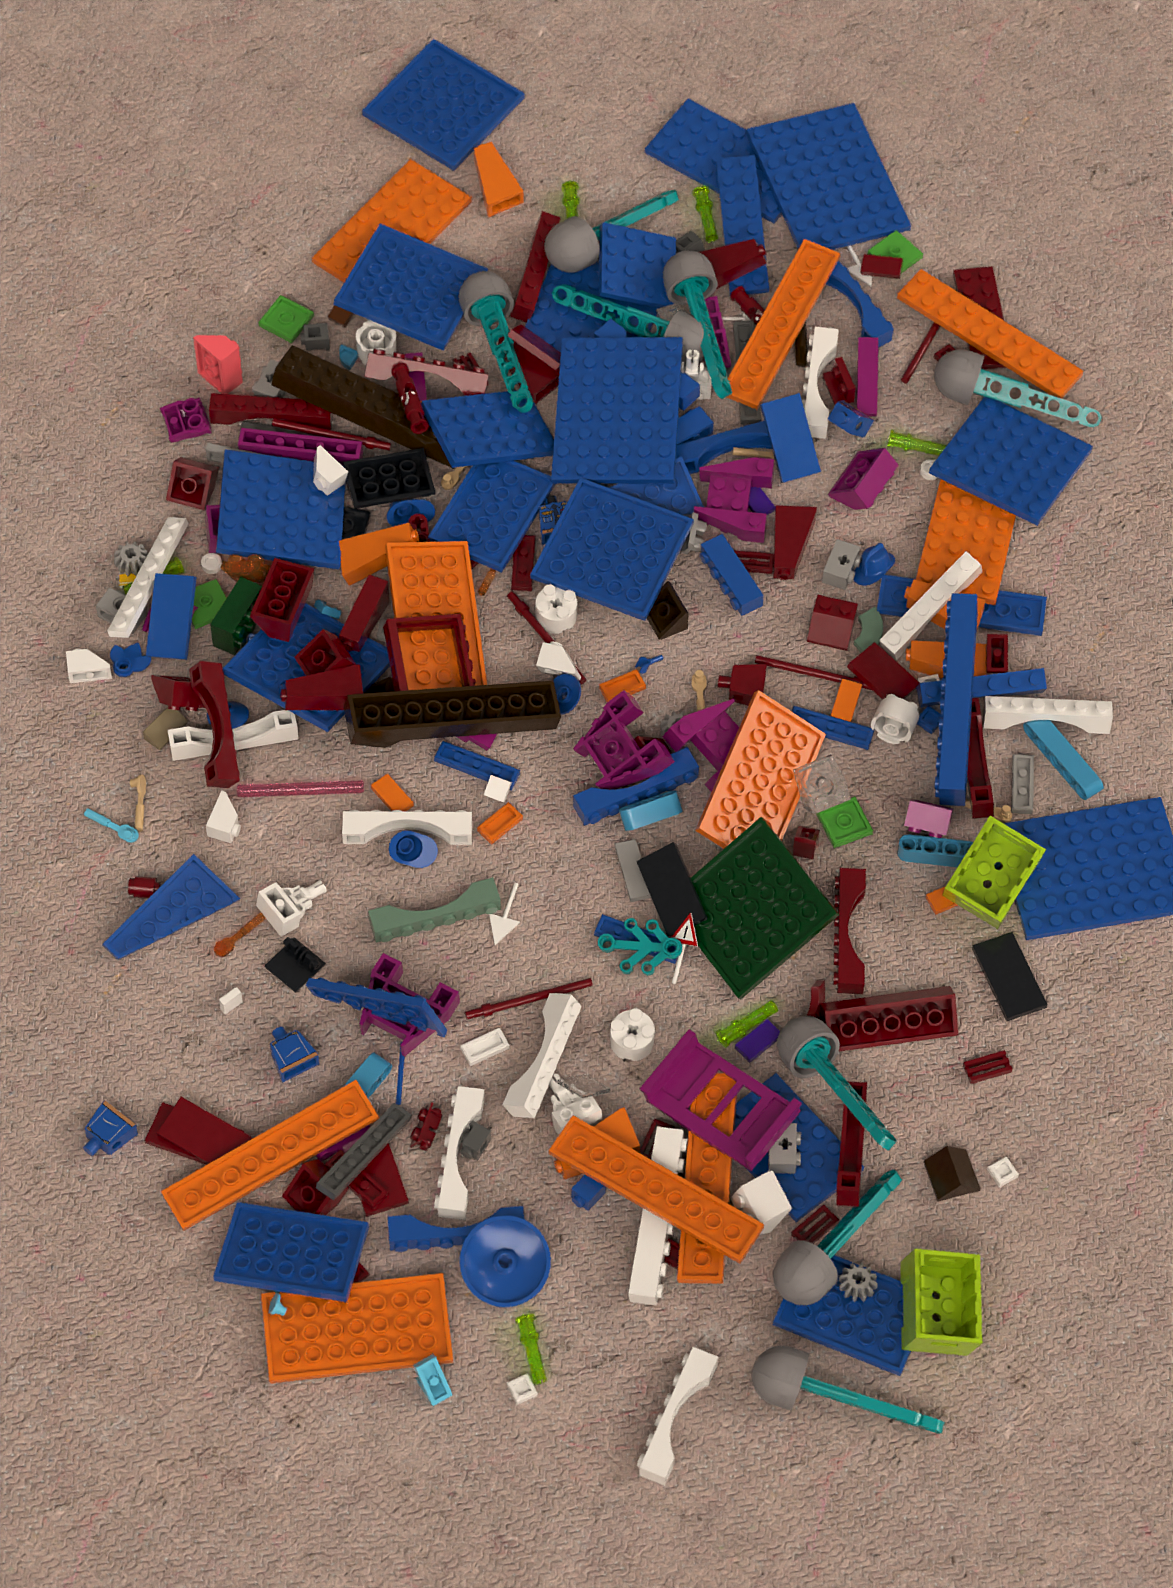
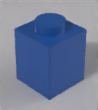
M584 1175L571 1189L572 1201L577 1207H583L589 1211L606 1193V1186Z

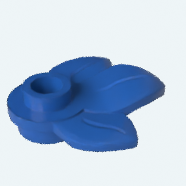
M135 643L126 649L115 645L110 652V659L114 663V673L119 677H127L133 672H141L151 663V657L142 656L139 643Z

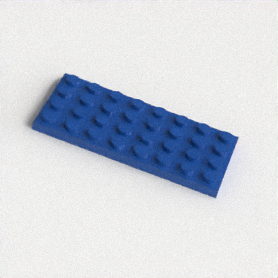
M689 98L645 147L647 155L718 194L716 158L755 155L746 135V129ZM755 155L761 216L775 224L782 213L771 188L765 192L760 190L768 182Z

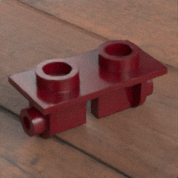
M432 1102L425 1108L422 1107L418 1113L417 1119L419 1123L417 1127H414L410 1135V1139H412L411 1148L418 1144L421 1150L427 1151L432 1146L436 1133L430 1131L429 1128L437 1130L442 1118V1111L439 1108L432 1109Z

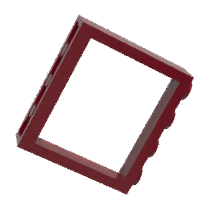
M461 614L391 618L386 620L383 630L394 691H408L398 632L451 629L462 687L475 686L476 680L472 678L471 673L473 671V663L468 657L469 642L465 640L464 635L466 625L462 622Z

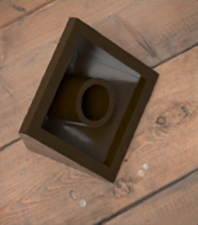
M669 581L661 587L647 616V620L659 640L688 629L689 613Z
M946 1146L924 1160L923 1163L937 1202L980 1191L966 1149Z

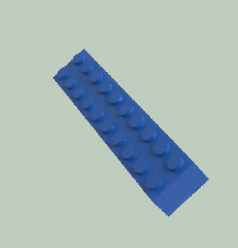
M952 593L951 601H947L946 639L944 640L945 658L943 659L942 698L940 699L941 717H939L938 756L936 758L937 776H935V797H939L940 805L965 806L978 617L977 594Z

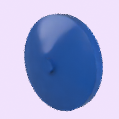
M496 1216L478 1224L466 1237L460 1253V1270L466 1286L478 1299L498 1307L517 1306L535 1297L545 1285L551 1267L550 1250L542 1233L530 1222L515 1216Z

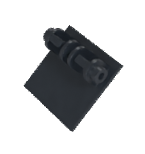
M287 937L283 942L285 946L264 967L296 993L326 963L295 937Z

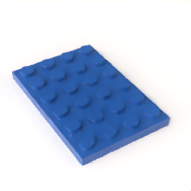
M508 391L423 400L421 402L424 415L452 468L553 456L554 439L535 403L533 402L530 411L521 413L514 408L510 399L512 395ZM522 399L519 403V407L524 406L526 404L527 399Z
M516 461L472 465L429 534L428 539H430V542L468 541L471 560L502 573L539 513V507L543 506L546 497L550 495L556 484H552L551 476Z
M775 1073L762 1084L789 1102L793 1098L801 1102V1112L792 1122L797 1123V1132H801V1145H797V1152H801V1164L796 1166L795 1174L774 1173L792 1207L788 1214L795 1222H798L836 1192L841 1141L781 1077ZM752 1091L736 1103L735 1130L761 1099ZM769 1151L752 1171L747 1169L754 1178L768 1172Z
M237 1202L215 1269L214 1281L347 1302L368 1233L369 1223Z
M834 1255L831 1260L837 1270L838 1279L825 1296L810 1305H796L783 1298L773 1321L774 1326L901 1377L911 1351L902 1350L901 1328L904 1325L903 1284H901V1281L871 1270V1273L877 1276L875 1280L877 1282V1289L873 1290L874 1294L872 1297L866 1295L864 1302L860 1297H857V1300L854 1302L852 1300L853 1296L845 1298V1291H840L839 1286L841 1283L838 1280L839 1276L843 1275L842 1271L844 1268L850 1269V1264L852 1263L859 1267V1264Z

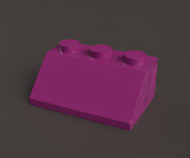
M886 448L858 451L828 495L830 498L854 510L868 509L874 504L877 495L883 491L887 481L894 475L898 464Z

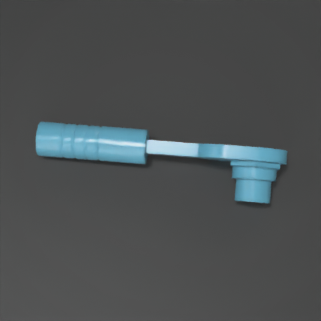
M89 808L84 813V816L117 831L118 836L127 842L133 843L139 837L138 831L129 825L119 826Z
M274 1291L276 1293L270 1302L269 1313L284 1316L287 1308L280 1303V1292Z

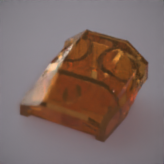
M230 555L228 561H222L221 569L236 582L240 577L254 583L264 582L271 567L269 564H264V558L259 555H249L247 561L242 556Z

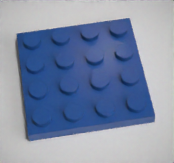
M602 222L599 238V296L673 311L676 308V304L667 297L663 281V270L667 261L676 254V237Z

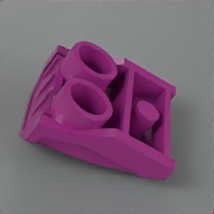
M188 398L185 401H176L160 408L170 442H178L207 433L212 434L209 419L200 398Z

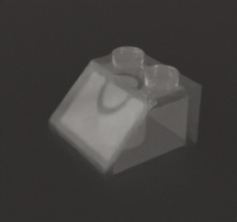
M830 754L793 769L803 808L812 815L851 800L846 779L833 755Z

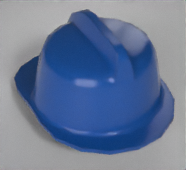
M408 499L390 503V509L387 512L386 518L393 527L409 523L410 517L414 514L424 515L427 522H429L435 516L436 510L434 505L427 500Z
M882 543L865 549L861 556L860 566L854 570V582L862 586L876 583L895 564L896 559L894 555L888 553Z
M404 830L391 838L389 854L398 863L415 868H424L435 861L438 848L435 841L427 835Z

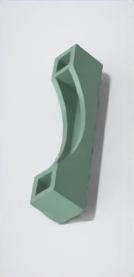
M489 878L472 883L456 900L436 909L410 911L387 905L368 910V917L375 942H388L396 937L410 936L422 930L429 931L437 926L454 924L459 920H470L478 915L493 914L497 910H501V899L494 878Z

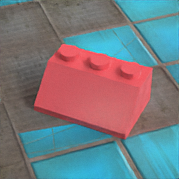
M196 335L193 337L199 375L221 394H229L243 383L240 347L234 340H230L225 335Z

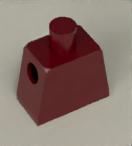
M767 664L734 665L731 676L719 675L717 687L730 689L729 700L734 699L736 703L749 706L754 692L759 690L764 693Z

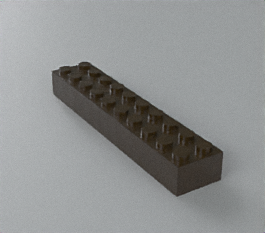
M291 345L275 367L272 386L411 450L424 448L426 457L452 468L430 425L421 434L412 432L410 428L411 422L406 417L398 393Z
M553 680L347 695L343 707L351 745L553 730L557 728L561 719Z

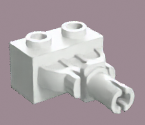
M688 350L686 353V366L682 362L681 373H685L700 384V396L697 399H710L711 377L708 369L704 367L703 363H700V367H698L699 352L697 350H694V355H692V350Z
M321 880L306 888H300L299 885L294 888H281L275 882L258 892L256 906L282 937L299 927L300 919L305 914V911L312 907L311 900L326 893V887L322 884Z
M553 1074L549 1086L555 1094L551 1096V1102L553 1103L552 1119L558 1136L573 1115L593 1127L603 1121L602 1111L592 1095L586 1097L584 1094L577 1092L573 1086L570 1087L569 1091L568 1086L564 1085L560 1076Z

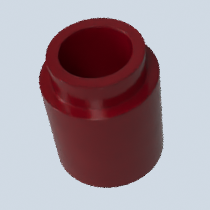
M135 876V878L129 879L128 894L133 895L134 898L148 899L161 887V883L157 882L155 877Z

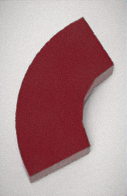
M817 980L811 987L810 1007L806 1014L821 1021V1003H825V980Z

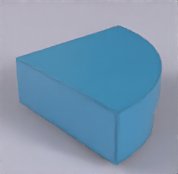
M341 344L339 349L340 362L346 369L350 370L359 357L356 350Z
M316 599L314 607L322 614L339 619L342 613L339 609L327 606L326 602Z

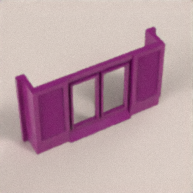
M688 1029L639 1088L644 1093L646 1102L750 1171L763 1159L801 1112L800 1101L795 1098L791 1102L787 1101L700 1044L696 1033ZM720 1070L735 1080L736 1083L704 1121L689 1111L688 1107ZM744 1086L761 1097V1099L729 1137L713 1127L712 1124Z

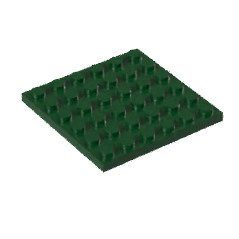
M762 817L691 877L708 918L694 926L698 947L739 999L745 997L840 915Z

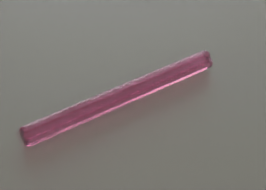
M362 780L237 785L238 797L364 792V782Z

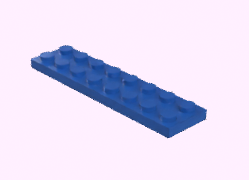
M755 155L716 158L725 246L755 239L758 245L762 244L765 248ZM767 264L730 282V294L739 286H743L748 295L769 293Z
M883 575L877 611L884 615L903 617L909 610L906 607L907 599L904 598L907 586L911 587L913 579ZM999 590L996 605L985 603L984 612L978 627L1042 636L1047 597Z

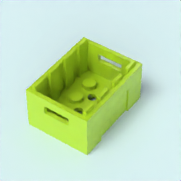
M989 816L946 885L942 896L996 929H999L1020 891L1043 858L1046 849L992 816ZM995 863H1001L1003 868L996 870L994 867ZM990 881L991 887L985 888L983 882Z
M914 1249L900 1262L901 1284H903L904 1325L901 1328L902 1350L968 1356L982 1344L980 1255ZM933 1292L939 1294L938 1300L932 1297ZM933 1314L939 1316L940 1320L938 1322L933 1320Z

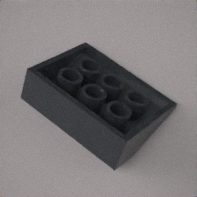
M424 448L343 462L344 468L348 471L346 484L354 509L436 495Z

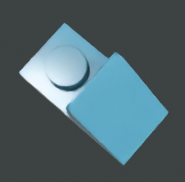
M432 1354L413 1365L418 1376L416 1381L432 1406L453 1395L435 1355Z

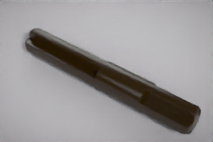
M806 321L795 340L797 367H806L807 364Z

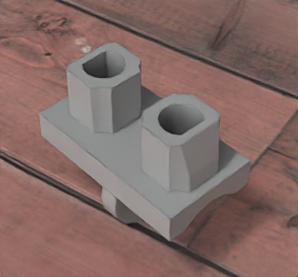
M694 512L691 514L694 524L681 553L686 555L690 550L700 552L701 544L705 542L704 539L695 536L696 534L703 536L707 523L698 520V514Z

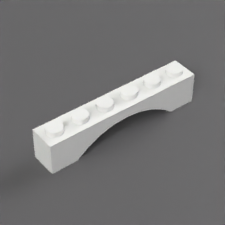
M815 327L814 334H810L809 346H812V351L808 350L807 362L810 363V367L806 366L805 379H808V383H804L803 395L807 396L806 400L802 399L811 436L814 438L826 439L829 410L819 395L817 381L825 366L836 357L839 329Z
M965 552L879 640L881 647L897 660L906 651V648L910 647L911 640L914 641L928 622L947 604V601L951 600L952 593H960L982 573L981 564L968 552Z
M985 696L983 709V729H1007L1013 725L1028 721L1053 720L1075 725L1088 733L1110 734L1113 719L1112 701Z
M288 710L272 712L255 722L232 729L235 750L298 740L295 714ZM190 726L168 730L173 761L211 754L213 744L212 730L198 729Z
M401 810L343 811V844H366L384 833L396 830H419L442 838L450 845H472V812L464 810L456 812H445L443 810L424 812L422 810H415L413 812H403Z
M550 993L542 1010L545 1019V1035L541 1049L530 1068L519 1080L510 1086L503 1102V1106L513 1117L535 1118L540 1108L542 1099L548 1089L550 1080L581 1009V1005L571 994Z
M458 1086L457 1094L452 1095L451 1107H454V1113L449 1114L448 1127H451L450 1134L445 1136L444 1147H448L447 1154L442 1155L441 1167L444 1168L443 1175L439 1174L438 1188H441L440 1195L435 1196L434 1208L438 1209V1217L465 1220L468 1190L458 1172L457 1156L461 1139L465 1132L470 1130V1122L473 1120L477 1123L482 1118L485 1100L484 1089Z
M695 1347L692 1348L690 1354H685L681 1364L684 1368L681 1374H676L673 1381L674 1391L672 1394H667L664 1402L666 1409L663 1414L659 1413L655 1422L657 1429L654 1434L650 1433L646 1442V1446H648L646 1454L641 1453L637 1463L639 1476L663 1486L666 1485L674 1466V1455L670 1441V1430L674 1418L681 1406L692 1395L709 1386L718 1366L717 1356Z

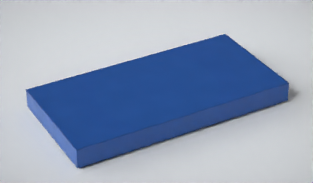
M800 393L760 404L781 483L821 472Z
M155 573L146 656L187 660L197 577Z

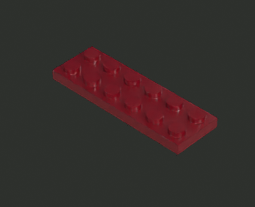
M993 266L953 271L957 292L1004 320ZM967 343L969 351L984 355L981 369L1007 368Z

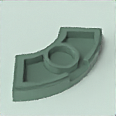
M874 606L858 616L862 631L860 636L854 640V646L860 653L874 642L880 645L879 640L883 635L882 617Z

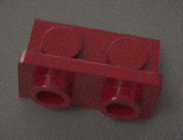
M835 358L834 367L831 368V371L823 373L822 378L834 406L838 401L842 400L848 404L853 403L856 388L843 358Z

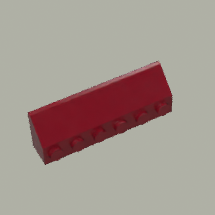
M950 986L821 1003L822 1021L838 1038L840 1044L839 1051L959 1035L956 997Z

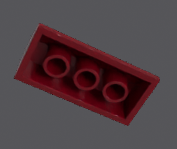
M274 558L250 614V617L268 637L286 642L290 641L313 586L314 568Z

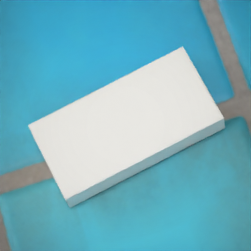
M500 1027L460 1045V1049L470 1066L510 1048Z

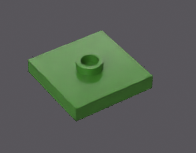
M897 230L869 249L867 253L868 255L903 258L901 274L923 258V253Z
M280 295L258 324L259 327L293 343L304 329L303 325H307L314 317V312Z
M217 579L195 588L194 606L198 607L192 617V624L195 629L210 624L226 600V596Z
M855 796L816 811V815L833 848L873 834V829Z

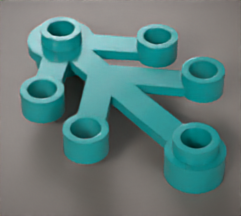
M628 918L624 926L639 941L615 940L610 934H603L598 939V946L605 953L612 952L614 949L637 951L629 959L623 960L620 963V969L624 974H630L633 971V966L649 953L659 952L651 961H646L641 966L643 974L650 976L655 972V968L665 959H676L683 950L681 942L676 938H668L654 919L647 921L646 929L650 934H655L661 943L651 942L638 927V923L634 918ZM630 922L635 923L633 928H628L627 925ZM651 924H656L654 930L649 929ZM611 942V946L606 948L604 943ZM670 946L676 947L674 952H669L668 948ZM625 964H630L628 970L623 969ZM650 965L652 969L648 972L645 971L644 968Z

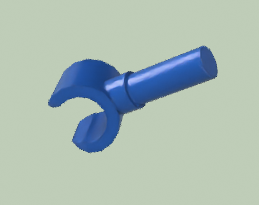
M659 655L650 659L640 657L635 667H641L639 672L644 674L649 665L663 660V656Z

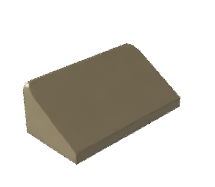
M167 707L143 731L144 739L158 750H161L169 742L168 730L182 728L188 723V720L178 710H171Z

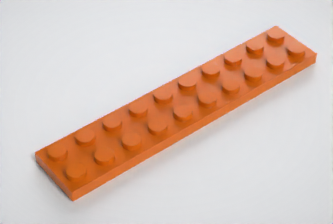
M806 239L803 240L728 377L732 394L726 398L758 410L839 261V252Z
M922 269L897 294V299L1050 395L1063 398L1083 376V370Z
M716 1073L692 1102L690 1111L705 1121L735 1085L736 1081L724 1073ZM737 1095L712 1124L713 1127L729 1137L735 1130ZM689 1131L685 1179L729 1204L732 1158ZM681 1230L677 1274L678 1283L723 1284L725 1255Z
M354 1080L161 1191V1194L182 1230L185 1231L379 1119V1116L357 1080Z
M574 1115L548 1150L549 1154L739 1264H741L764 1229L763 1223Z

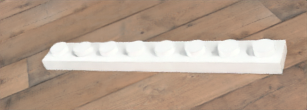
M167 518L107 630L110 637L129 638L153 592L155 573L162 574L189 524L187 518Z

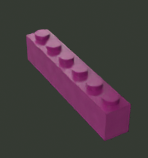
M241 428L238 441V449L313 462L317 447L321 445L342 466H344L343 462L363 458L361 441Z

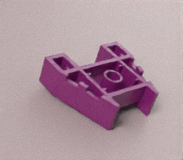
M752 457L700 467V481L710 483L706 508L694 506V513L698 514V520L707 523V526L711 525L720 529L723 533L733 534L740 540L764 543L767 514L748 512L751 487L772 489L774 459Z
M625 690L606 703L602 714L598 719L595 718L590 730L584 737H581L573 748L575 752L584 758L590 754L604 775L602 779L595 783L600 789L615 790L659 774L675 762L665 745L656 739L652 740L642 749L639 748L626 726L644 712L635 698Z
M734 699L683 716L662 736L675 752L691 741L713 765L717 772L704 784L711 792L739 729V726L725 712L735 702Z
M383 953L372 969L368 989L375 990L376 988H381L390 993L401 992L412 997L419 995L397 984L403 975L402 962ZM441 982L430 999L425 998L443 1024L451 1018L460 1003L459 991ZM367 1008L362 1010L359 1023L363 1036L370 1025L373 1024L402 1039L403 1042L400 1047L404 1057L435 1032V1030L427 1028L426 1032L419 1030L418 1027L410 1022L403 1025L372 1015V1010Z

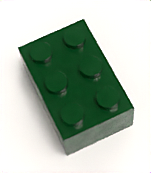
M243 577L238 579L210 624L214 647L232 655H236L238 650L244 647L248 634L253 633L256 627V623L250 617L262 585Z

